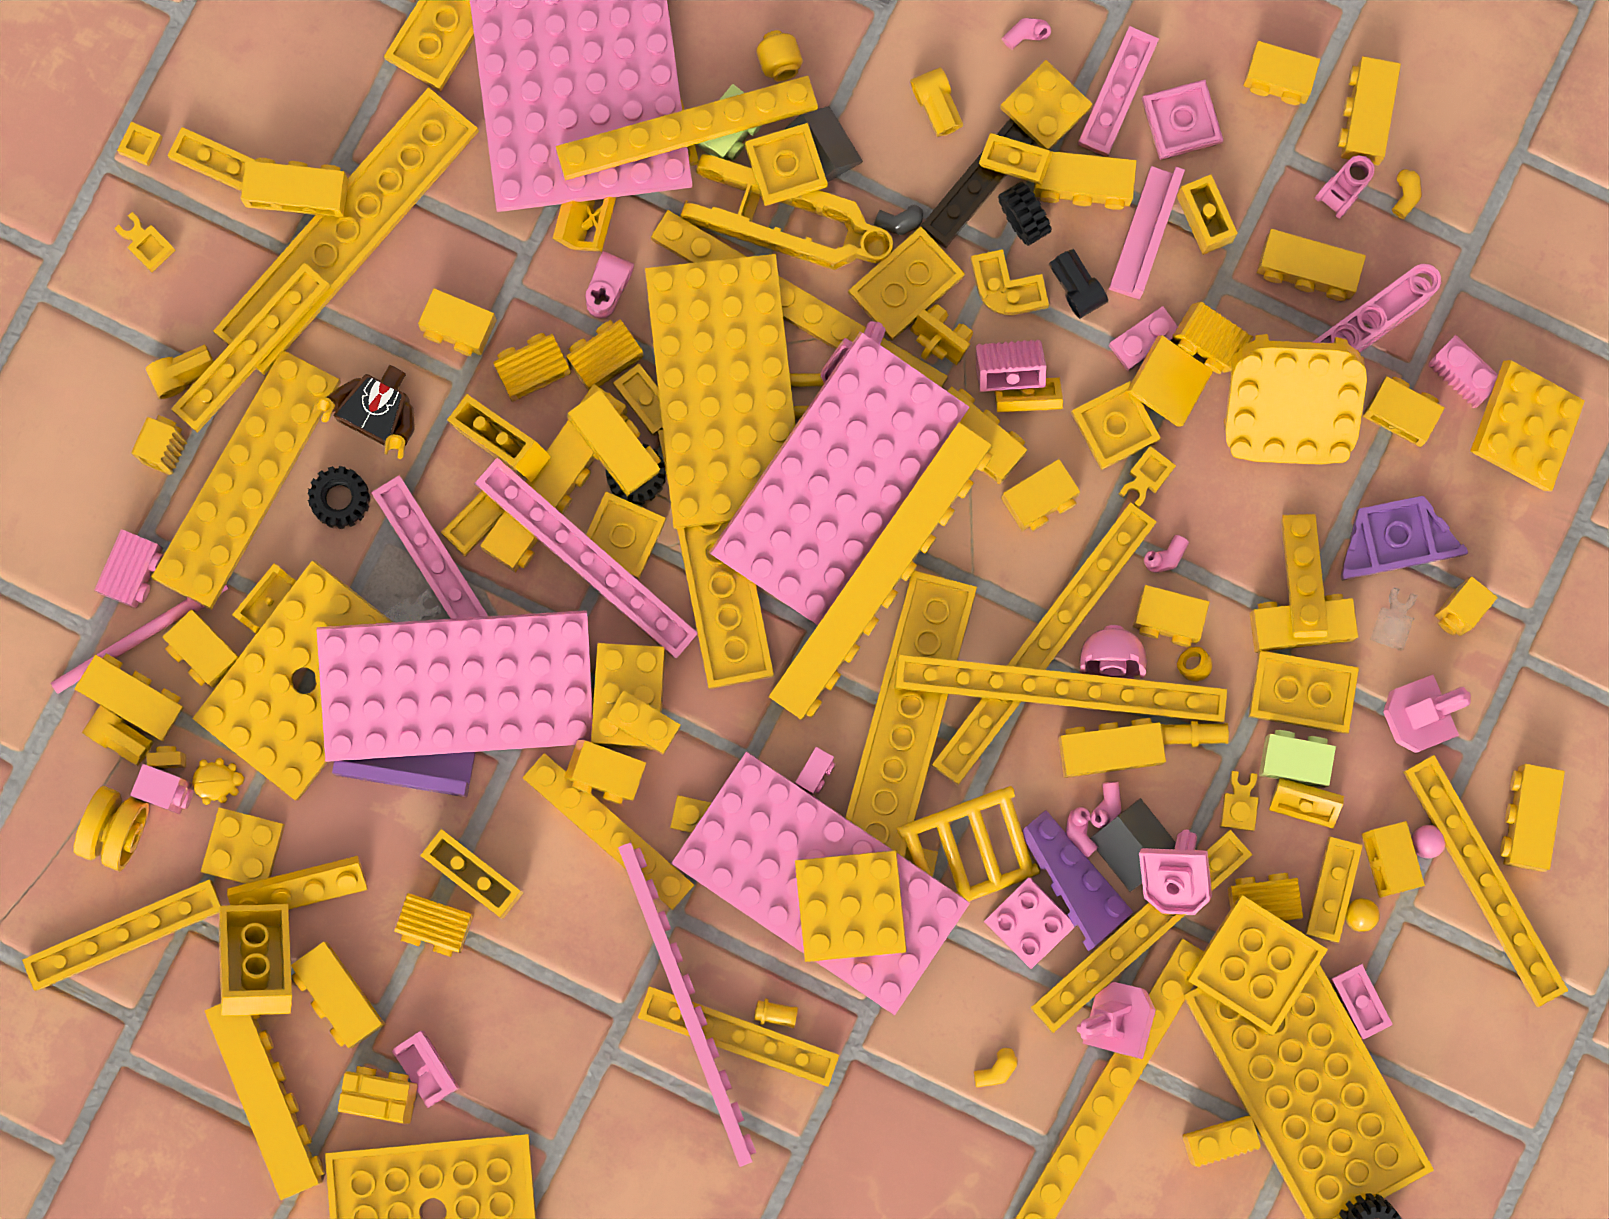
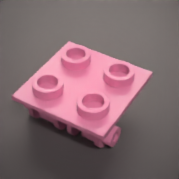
M1030 877L984 921L1030 969L1074 928L1068 915Z

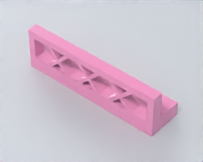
M1151 166L1109 290L1140 300L1183 178L1184 169L1175 167L1174 172L1170 173Z

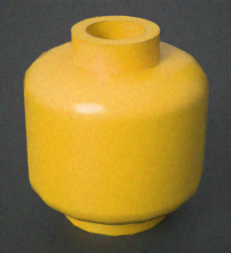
M780 30L768 32L763 36L764 40L756 48L764 75L774 78L778 82L795 77L803 63L795 37L788 33H782Z

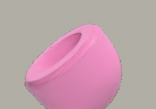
M1424 825L1417 828L1411 837L1416 854L1426 859L1440 855L1446 845L1442 833L1434 825Z

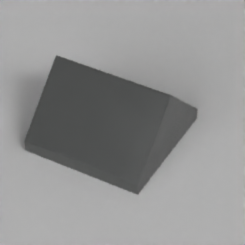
M830 106L801 114L785 128L788 129L808 123L827 182L863 162Z
M1141 798L1090 838L1098 846L1096 849L1129 892L1142 883L1140 850L1142 848L1175 849L1176 844Z

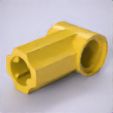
M941 67L910 80L916 100L920 106H924L937 137L949 135L963 127V122L950 95L951 88L948 79Z
M204 344L175 358L165 357L156 360L146 367V371L158 398L167 399L184 391L186 385L197 381L214 361L207 346Z
M100 705L81 733L104 748H111L118 755L138 766L146 758L154 742L125 724L124 719Z

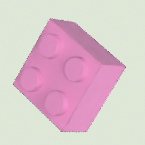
M815 747L795 784L812 796L815 792L819 794L825 784V781H823L824 776H830L835 767L834 757Z

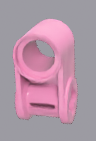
M1358 155L1352 157L1335 177L1333 176L1325 184L1314 199L1318 202L1322 200L1336 212V217L1340 219L1358 199L1359 194L1373 177V163L1365 156ZM1350 168H1361L1365 172V179H1354L1350 175Z
M605 251L602 252L585 295L587 310L592 316L602 319L607 318L613 313L622 291H624L630 280L634 263ZM601 295L606 296V301H602L600 305L595 304V299H600Z

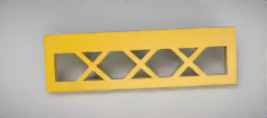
M616 197L604 198L603 205L597 211L593 208L595 200L569 201L561 204L552 239L570 249L602 252ZM594 225L596 231L593 242L585 241L587 231Z

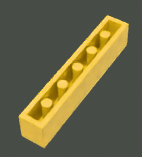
M593 384L581 403L599 389L604 395L608 393ZM615 398L621 407L617 412L626 422L629 419L626 416L628 412L627 406ZM570 420L567 421L546 451L551 455V458L532 482L525 481L561 514L569 507L573 499L569 495L576 485L581 488L589 478L591 471L588 468L595 459L600 461ZM504 511L480 547L485 553L516 573L519 567L524 569L529 564L535 554L532 548L539 539L507 511Z
M221 1004L204 1010L280 1200L323 1183L320 1177L325 1174L322 1163L317 1155L312 1157L308 1144L312 1143L309 1131L305 1124L299 1125L295 1115L299 1111L296 1099L292 1092L286 1093L282 1081L286 1080L284 1069L279 1061L274 1063L269 1051L274 1048L271 1037L267 1030L261 1031L257 1021L261 1014L221 1016Z

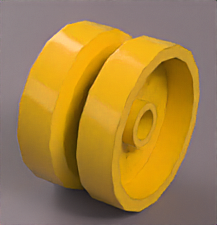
M101 786L93 795L81 819L74 842V853L91 861L101 855V861L104 866L120 872L130 861L140 841L147 821L149 804L132 796L122 802L119 791Z

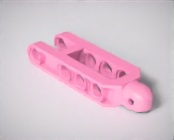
M1429 264L1415 266L1315 339L1313 343H1334L1335 337L1347 339L1349 345L1357 349L1359 353L1363 352L1424 307L1440 288L1441 275L1439 271ZM1424 273L1430 276L1432 280V286L1430 285L1429 281H1427L1424 277L1422 278L1416 275ZM1363 322L1367 323L1370 326V328H1367L1363 324Z

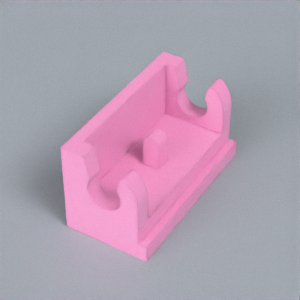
M419 1031L393 1049V1054L406 1074L409 1075L411 1082L417 1083V1091L427 1108H430L460 1088L425 1031Z

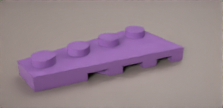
M1045 810L1022 830L1024 839L1040 868L1047 870L1053 883L1051 884L1053 891L1057 897L1062 896L1070 910V913L1067 915L1073 926L1078 925L1086 938L1083 943L1089 952L1131 915L1133 911Z

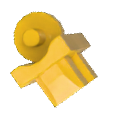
M938 304L928 311L922 309L910 329L911 332L918 336L916 341L925 347L921 357L927 360L931 354H934L940 360L946 357L957 366L970 346L969 341L973 331L960 323L953 331L948 328L944 323L949 315Z

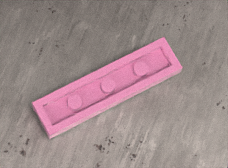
M1129 26L1079 139V146L1108 157L1159 38Z

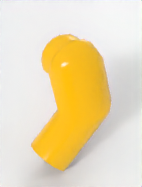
M1408 169L1401 170L1397 175V182L1402 186L1403 196L1392 208V212L1401 219L1406 218L1422 197L1420 176L1415 171Z
M1002 1048L997 1052V1061L992 1068L973 1071L975 1086L983 1087L1005 1083L1017 1067L1018 1059L1011 1048Z

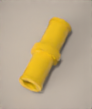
M1191 721L1190 724H1161L1164 745L1191 744V747H1198L1199 744L1229 743L1228 723L1198 724V721Z

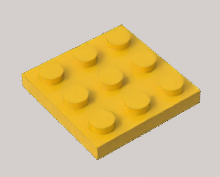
M1503 360L1470 452L1544 491H1552L1585 400L1512 360Z
M897 850L795 860L805 962L907 952Z
M1240 894L1186 980L1274 1035L1328 949Z

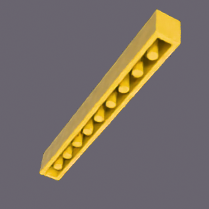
M958 422L775 686L769 698L801 720L806 715L810 718L815 715L823 703L818 699L825 688L831 691L842 675L837 672L844 660L848 663L853 660L861 648L856 643L862 634L865 633L869 636L878 624L879 619L875 616L882 605L888 609L899 593L894 588L902 578L907 581L916 569L917 564L913 561L918 553L922 551L926 554L937 537L932 535L939 523L945 526L954 514L955 509L951 507L958 496L962 499L966 497L974 485L970 478L977 469L983 472L992 459L993 455L989 453L992 444Z

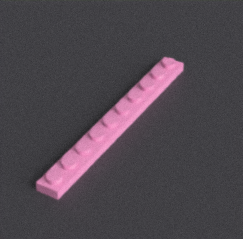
M630 842L618 847L736 1159L740 1167L753 1162L751 1155L756 1153L750 1134L743 1136L738 1124L744 1121L737 1101L730 1103L726 1093L727 1090L732 1089L725 1069L718 1072L714 1059L720 1056L713 1037L706 1040L702 1027L708 1024L701 1006L694 1008L690 995L694 994L695 990L689 974L681 975L677 963L682 962L683 958L677 943L670 944L665 933L671 930L665 911L657 912L653 900L659 898L653 880L646 881L641 868L647 866L641 848L633 849Z

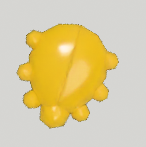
M217 758L215 762L210 763L206 759L199 761V767L193 775L192 785L195 793L202 798L203 804L208 805L211 800H219L220 803H225L228 794L232 796L238 795L239 790L237 786L243 785L245 778L242 773L235 772L237 768L235 763H230L226 766L222 758Z

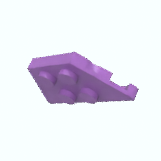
M1424 496L1359 508L1356 512L1341 579L1347 580L1465 556L1468 554V551L1464 544L1461 545L1449 531L1450 527L1446 522L1436 515L1434 508Z

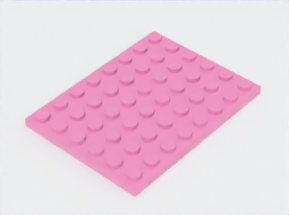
M470 0L497 212L557 205L569 201L581 202L607 197L692 188L687 147L566 181L555 147L682 111L667 0Z

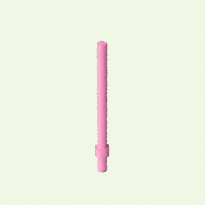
M227 584L221 593L229 589ZM187 597L183 602L101 651L97 656L103 658L107 653L116 659L184 617L191 609L198 612L205 608V606ZM94 656L51 682L54 690L59 694L77 683Z

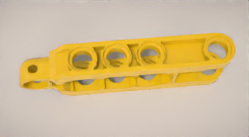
M706 154L700 156L696 173L709 180L745 191L739 212L735 214L714 206L712 209L697 204L688 203V200H686L680 214L681 218L696 226L832 270H837L855 261L856 258L871 263H880L890 255L893 247L891 235L882 228L867 224L855 201L821 190L780 201V203L844 223L848 232L841 248L833 249L814 243L812 238L809 237L802 239L783 233L781 228L778 227L771 229L753 223L752 220L761 196L753 169Z

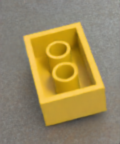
M597 643L591 743L610 748L655 750L607 721L606 717L623 690L662 713L666 653L664 647Z
M288 904L220 906L221 1016L289 1014L291 1011L292 984Z

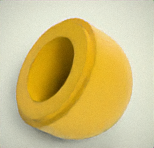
M1191 647L1180 655L1177 667L1186 679L1198 682L1210 675L1212 660L1203 648ZM1190 657H1200V664L1196 668H1186V662Z
M1355 899L1348 904L1345 917L1346 923L1355 931H1369L1379 921V909L1369 899Z

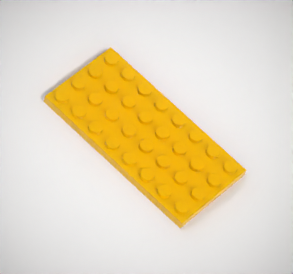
M776 254L645 268L674 529L729 523L796 426Z
M1320 963L1274 1035L1198 987L1184 994L1185 1001L1246 1112L1252 1117L1257 1132L1305 1219H1342L1339 1215L1341 1209L1347 1212L1348 1207L1345 1204L1348 1201H1351L1353 1205L1357 1203L1356 1196L1361 1195L1366 1200V1194L1371 1193L1374 1197L1378 1194L1385 1198L1434 1171Z

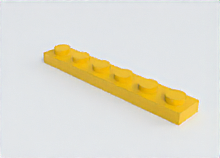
M304 262L177 401L171 410L198 433L330 288V284Z
M544 753L522 778L625 869L626 867L618 847L631 842L633 849L641 848L647 864L646 867L641 868L645 880H653L659 899L671 910H674L695 885L591 793L572 788L573 781L564 778L566 771Z
M209 879L24 958L22 962L34 991H38L219 913V908L222 904L212 880Z
M649 986L638 1018L690 1037L675 996ZM692 1002L694 1008L701 1006L708 1024L703 1026L702 1030L706 1040L713 1037L716 1047L818 1084L829 1086L839 1058L838 1054Z

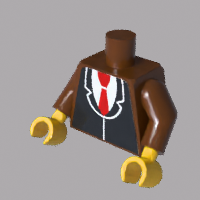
M392 365L388 366L381 380L365 374L362 378H355L338 387L327 397L317 398L311 411L314 414L317 410H323L325 412L322 417L323 422H328L332 412L335 411L333 416L337 422L385 446L384 453L386 455L390 449H397V458L399 459L404 457L405 446L415 430L414 408L409 403L410 399L408 396L398 390L406 373Z

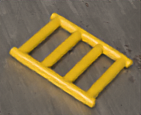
M1012 786L998 789L897 828L901 839L905 838L913 864L931 875L918 834L937 827L957 888L956 893L968 901L1040 874L1037 864L1032 863L1012 801V798L1015 797V792ZM997 804L1000 805L1020 867L1002 875L981 814V810ZM967 815L989 879L973 886L969 885L949 822Z

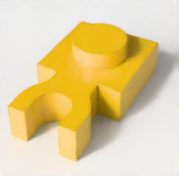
M131 212L128 217L134 222L133 229L125 231L119 224L114 229L124 239L133 241L127 248L152 273L176 250L152 225L144 230L140 219Z
M1149 446L1129 473L1135 480L1124 485L1118 494L1124 498L1129 490H1135L1139 498L1134 505L1139 508L1146 498L1147 489L1156 493L1176 465Z
M1231 771L1230 784L1233 788V794H1224L1220 827L1253 832L1255 831L1259 798L1250 797V792L1256 785L1257 774L1250 773L1249 782L1244 786L1239 784L1237 780L1239 771Z

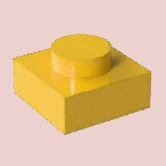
M131 122L117 151L119 154L149 167L163 137L157 132Z
M176 746L156 747V753H147V765L156 769L186 768V754L177 751Z

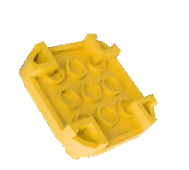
M1268 334L1255 335L1254 341L1244 345L1239 351H1234L1231 359L1232 371L1224 426L1227 444L1235 458L1254 462L1319 465L1335 462L1344 463L1349 459L1350 452L1354 449L1359 436L1367 376L1363 356L1360 355L1357 349L1348 344L1347 339L1335 337L1334 343L1269 341Z

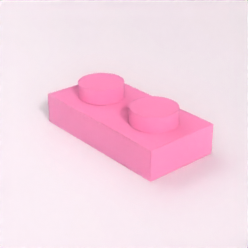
M1162 306L1110 342L1109 347L1128 372L1144 361L1157 336L1163 335L1168 340L1173 341L1175 338L1172 335L1178 326Z
M1362 964L1330 979L1362 1040L1393 1025Z

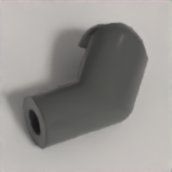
M911 205L907 210L896 216L879 210L874 225L895 234L904 235L919 227L923 220V210L917 205Z

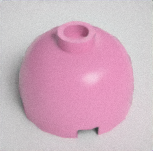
M1109 625L1103 630L1095 632L1085 641L1080 656L1079 672L1081 674L1134 679V676L1140 674L1142 679L1146 674V651L1137 636L1124 630L1121 626Z

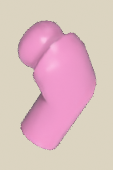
M1023 18L1002 37V41L1008 48L1013 50L1023 39L1038 41L1047 39L1051 35V27L1045 20Z
M1174 535L1167 550L1158 552L1152 550L1146 553L1144 557L1146 568L1155 573L1175 569L1189 541L1179 535Z
M1119 781L1102 783L1104 800L1091 814L1090 820L1093 826L1103 828L1121 813Z
M1078 807L1072 810L1067 817L1066 835L1088 858L1098 846L1087 836L1088 821L1091 817L1089 811L1086 808Z

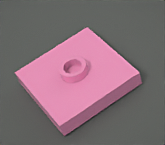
M1205 79L1142 97L1160 160L1218 145L1223 142L1222 133Z

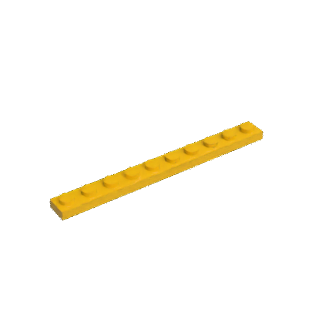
M667 210L651 236L652 241L689 263L747 257ZM778 275L783 319L835 350L844 338L853 342L859 332L864 333L866 327ZM882 338L881 346L940 387H943L948 378L947 375Z
M1130 502L1007 666L1046 670L1157 522ZM982 698L931 766L956 785H959L1021 701Z
M900 654L897 655L894 688L1212 722H1224L1227 689Z
M1183 938L1179 941L1148 993L1156 1011L1143 1059L1113 1052L1014 1219H1055L1183 1005L1185 1001L1184 994L1190 992L1194 984L1186 979L1204 951Z

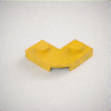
M1003 249L971 256L970 260L978 294L982 302L992 311L1002 315H1017L1049 307L1042 274L1010 280Z

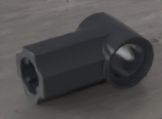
M1074 248L1065 251L1049 263L1050 268L1066 292L1065 297L1069 306L1079 319L1108 303V297L1103 287L1095 277L1092 278Z

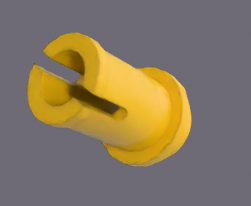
M767 998L764 1001L758 1000L754 1020L760 1021L761 1025H764V1022L794 1028L798 1007L770 1003Z

